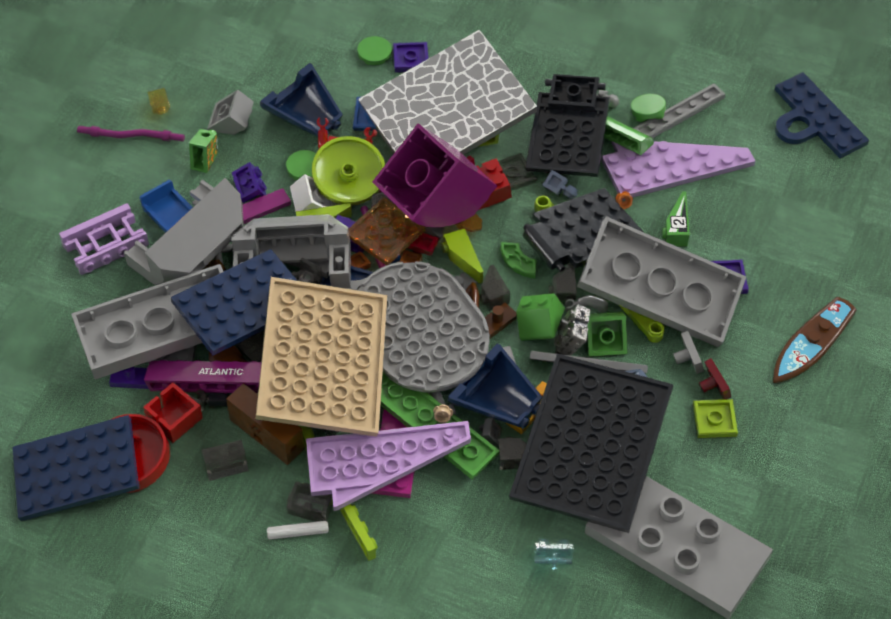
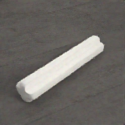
M318 521L268 527L267 537L268 539L328 533V522Z

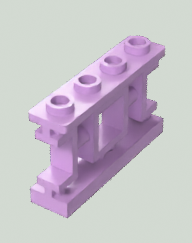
M128 203L59 233L61 243L67 252L75 249L79 252L80 256L74 258V262L81 275L92 272L94 269L107 265L121 257H125L124 252L126 250L129 251L136 241H139L144 246L149 245L147 234L143 228L134 232L130 227L131 224L135 223V217L131 213ZM119 225H123L124 228L118 231L114 229ZM111 234L115 241L99 247L96 240ZM127 234L130 236V238L124 241L121 240V237ZM89 240V244L80 245L81 242ZM95 250V254L87 256V252Z

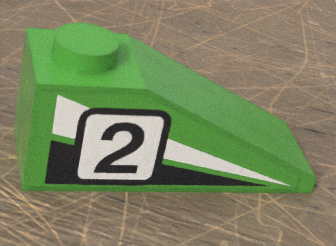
M682 191L666 220L665 228L661 230V238L674 246L687 247L690 236L686 191Z

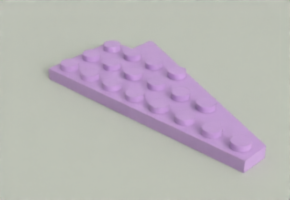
M612 141L615 153L603 155L601 158L617 193L627 191L632 198L755 165V159L748 148L669 143L666 141H654V144L642 155Z
M468 421L381 430L377 437L353 433L307 438L311 496L332 494L334 511H337L471 443Z

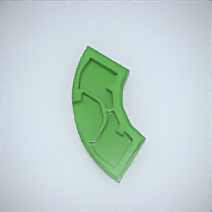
M501 242V255L507 266L522 276L535 278L537 260L524 255L519 243Z

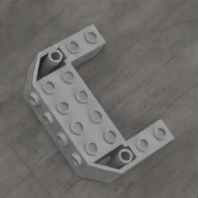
M330 214L253 219L232 237L234 250L233 267L272 249L282 263L329 260L331 286L351 288L349 229Z

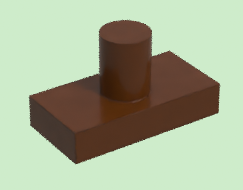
M503 303L501 306H494L492 312L485 317L489 328V339L517 319L516 311L508 304Z

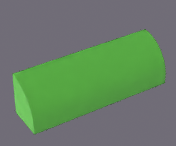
M607 117L604 138L639 155H642L654 144L652 137Z

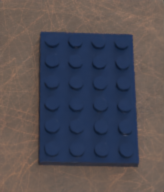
M272 249L172 296L171 302L210 353L215 355L265 330L271 277L297 280Z
M129 415L12 447L17 512L20 521L139 489L132 423Z

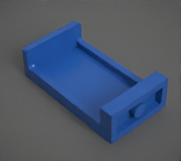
M171 180L160 184L139 197L143 210L165 233L193 208L174 189Z

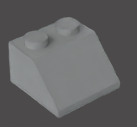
M236 90L216 102L207 130H215L218 133L233 135L244 131L248 126V119L252 113L254 101L239 90Z

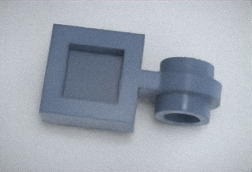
M553 170L543 183V187L558 196L562 190H564L563 194L570 199L576 198L578 195V190L571 185L565 186L568 179Z

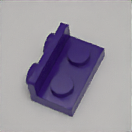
M249 162L231 172L243 203L257 195L261 197L267 195L265 191L267 187L261 179L263 175L259 167H255Z

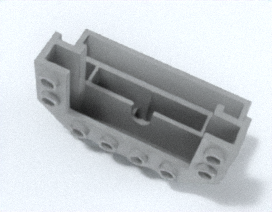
M226 178L214 188L204 180H201L200 185L195 190L192 189L190 191V196L195 199L192 202L195 206L149 249L139 241H136L129 251L126 250L124 252L127 265L154 285L202 270L232 241L233 235L244 227L241 195Z

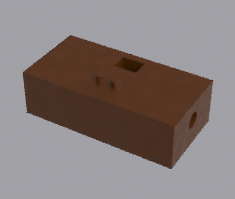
M243 383L226 399L230 421L286 465H289L304 450L302 428L293 424L255 419L258 394Z

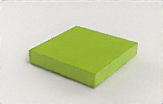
M733 399L693 401L697 438L737 437L738 429Z

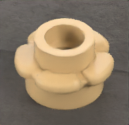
M445 404L436 406L433 410L435 420L440 423L448 422L453 415V410Z

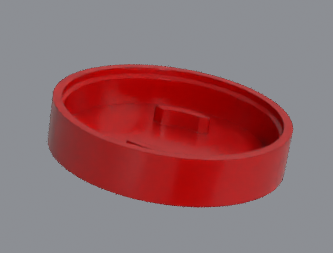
M125 414L115 417L119 418L129 415L132 423L139 489L127 493L137 492L153 484L165 471L170 458L169 442L160 425L153 419L140 414Z

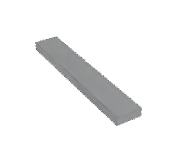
M712 84L667 109L662 119H649L633 129L654 138L724 99L725 93L717 85Z
M532 351L530 352V359L554 362L557 354ZM569 356L622 371L641 369L647 374L648 366L642 364Z

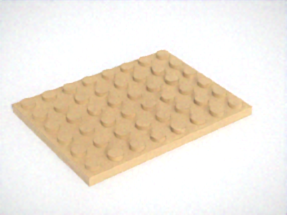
M271 277L255 419L377 437L380 419L387 295Z

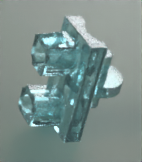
M539 539L538 544H535V563L552 564V570H556L557 564H572L573 544H569L568 540L560 539L557 544H549L547 539Z

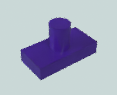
M133 366L110 375L109 385L110 387L149 389L144 381L147 368H135Z

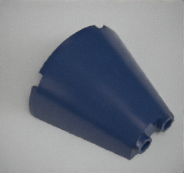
M311 63L298 71L295 81L278 95L272 91L260 101V107L263 110L318 137V130L320 129L317 125L319 117L321 125H325V118L328 119L329 123L325 127L328 135L332 129L335 131L341 125L340 120L343 114Z
M498 343L485 356L484 366L466 386L460 383L448 396V401L453 405L521 427L522 429L526 428L529 424L530 417L533 414L537 415L542 399L540 393Z

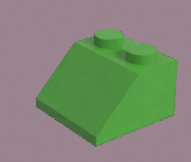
M555 293L522 296L516 311L521 341L555 337L565 309Z
M623 312L588 314L584 318V320L588 321L587 332H585L588 356L627 354L626 315Z

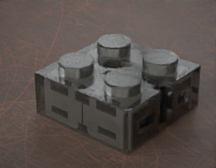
M576 304L571 310H568L566 316L560 320L557 328L558 334L554 341L556 346L555 354L572 356L587 341V325L591 309Z

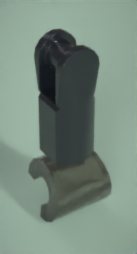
M197 388V399L193 396L190 397L201 406V411H203L206 404H208V407H228L226 399L232 393H208V396H206L202 389Z

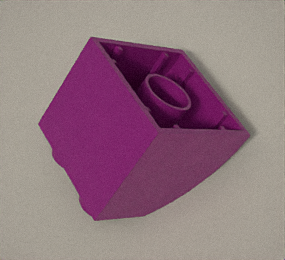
M419 123L372 181L413 222L426 227L450 226L472 217L497 187L492 180L456 148Z

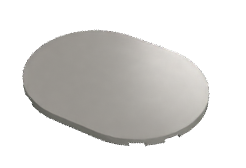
M397 262L378 269L362 282L358 291L387 295L383 373L390 380L414 391L439 392L457 387L460 383L463 384L481 368L489 350V328L480 309L450 273L425 262Z

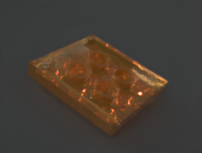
M383 197L349 228L350 240L387 266L425 232V226L413 222L396 205Z

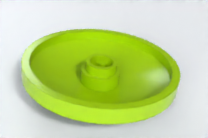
M352 136L338 137L328 141L317 151L312 163V178L318 191L328 200L340 205L347 203L358 205L369 201L380 191L372 181L385 166V162L379 150L370 142Z

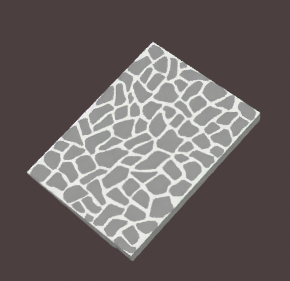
M480 30L358 99L393 154L418 123L464 155L537 112V105Z

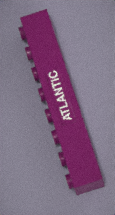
M150 361L144 381L150 391H163L174 382L184 392L233 393L244 383L255 393H258L261 362Z

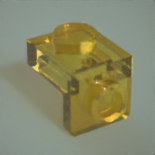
M165 88L147 92L153 114H164L170 110V102L168 101Z

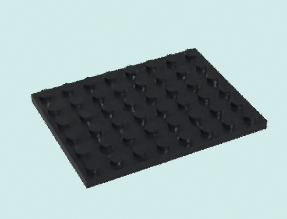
M557 353L509 494V499L629 533L674 384Z

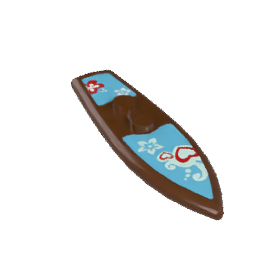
M836 297L809 319L789 339L780 352L774 368L773 383L792 379L816 364L843 332L857 309L849 301Z

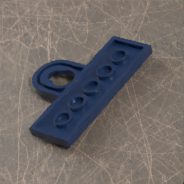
M804 72L775 85L774 90L793 109L780 116L776 122L775 132L782 141L789 144H801L819 136L840 159L868 145L869 139ZM795 121H803L808 125V128L797 133L788 131V128Z

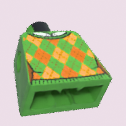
M200 129L189 142L190 169L208 173L218 153V133L215 130Z

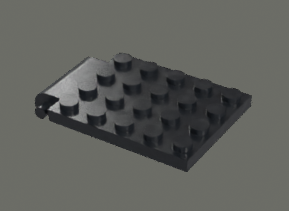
M553 74L552 79H545V86H551L550 93L539 92L537 112L534 116L525 167L526 171L550 173L553 170L558 174L598 177L610 97H598L599 90H606V83H600L599 77Z
M602 188L533 213L532 218L536 224H525L523 227L525 230L523 237L550 270L557 268L562 272L566 268L565 265L569 263L575 268L586 265L601 224L606 216L641 232L643 231L625 210L620 207V204L616 202L609 192Z

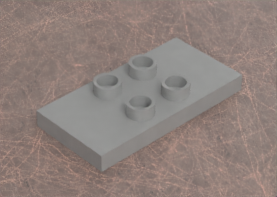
M606 216L601 224L577 287L683 333L689 331L690 336L719 348L725 339L746 276Z
M218 264L72 313L71 315L94 379L203 343L172 304L171 297L222 273L221 265Z
M647 476L629 533L588 522L585 527V534L727 619H730L771 558L773 551L772 548Z

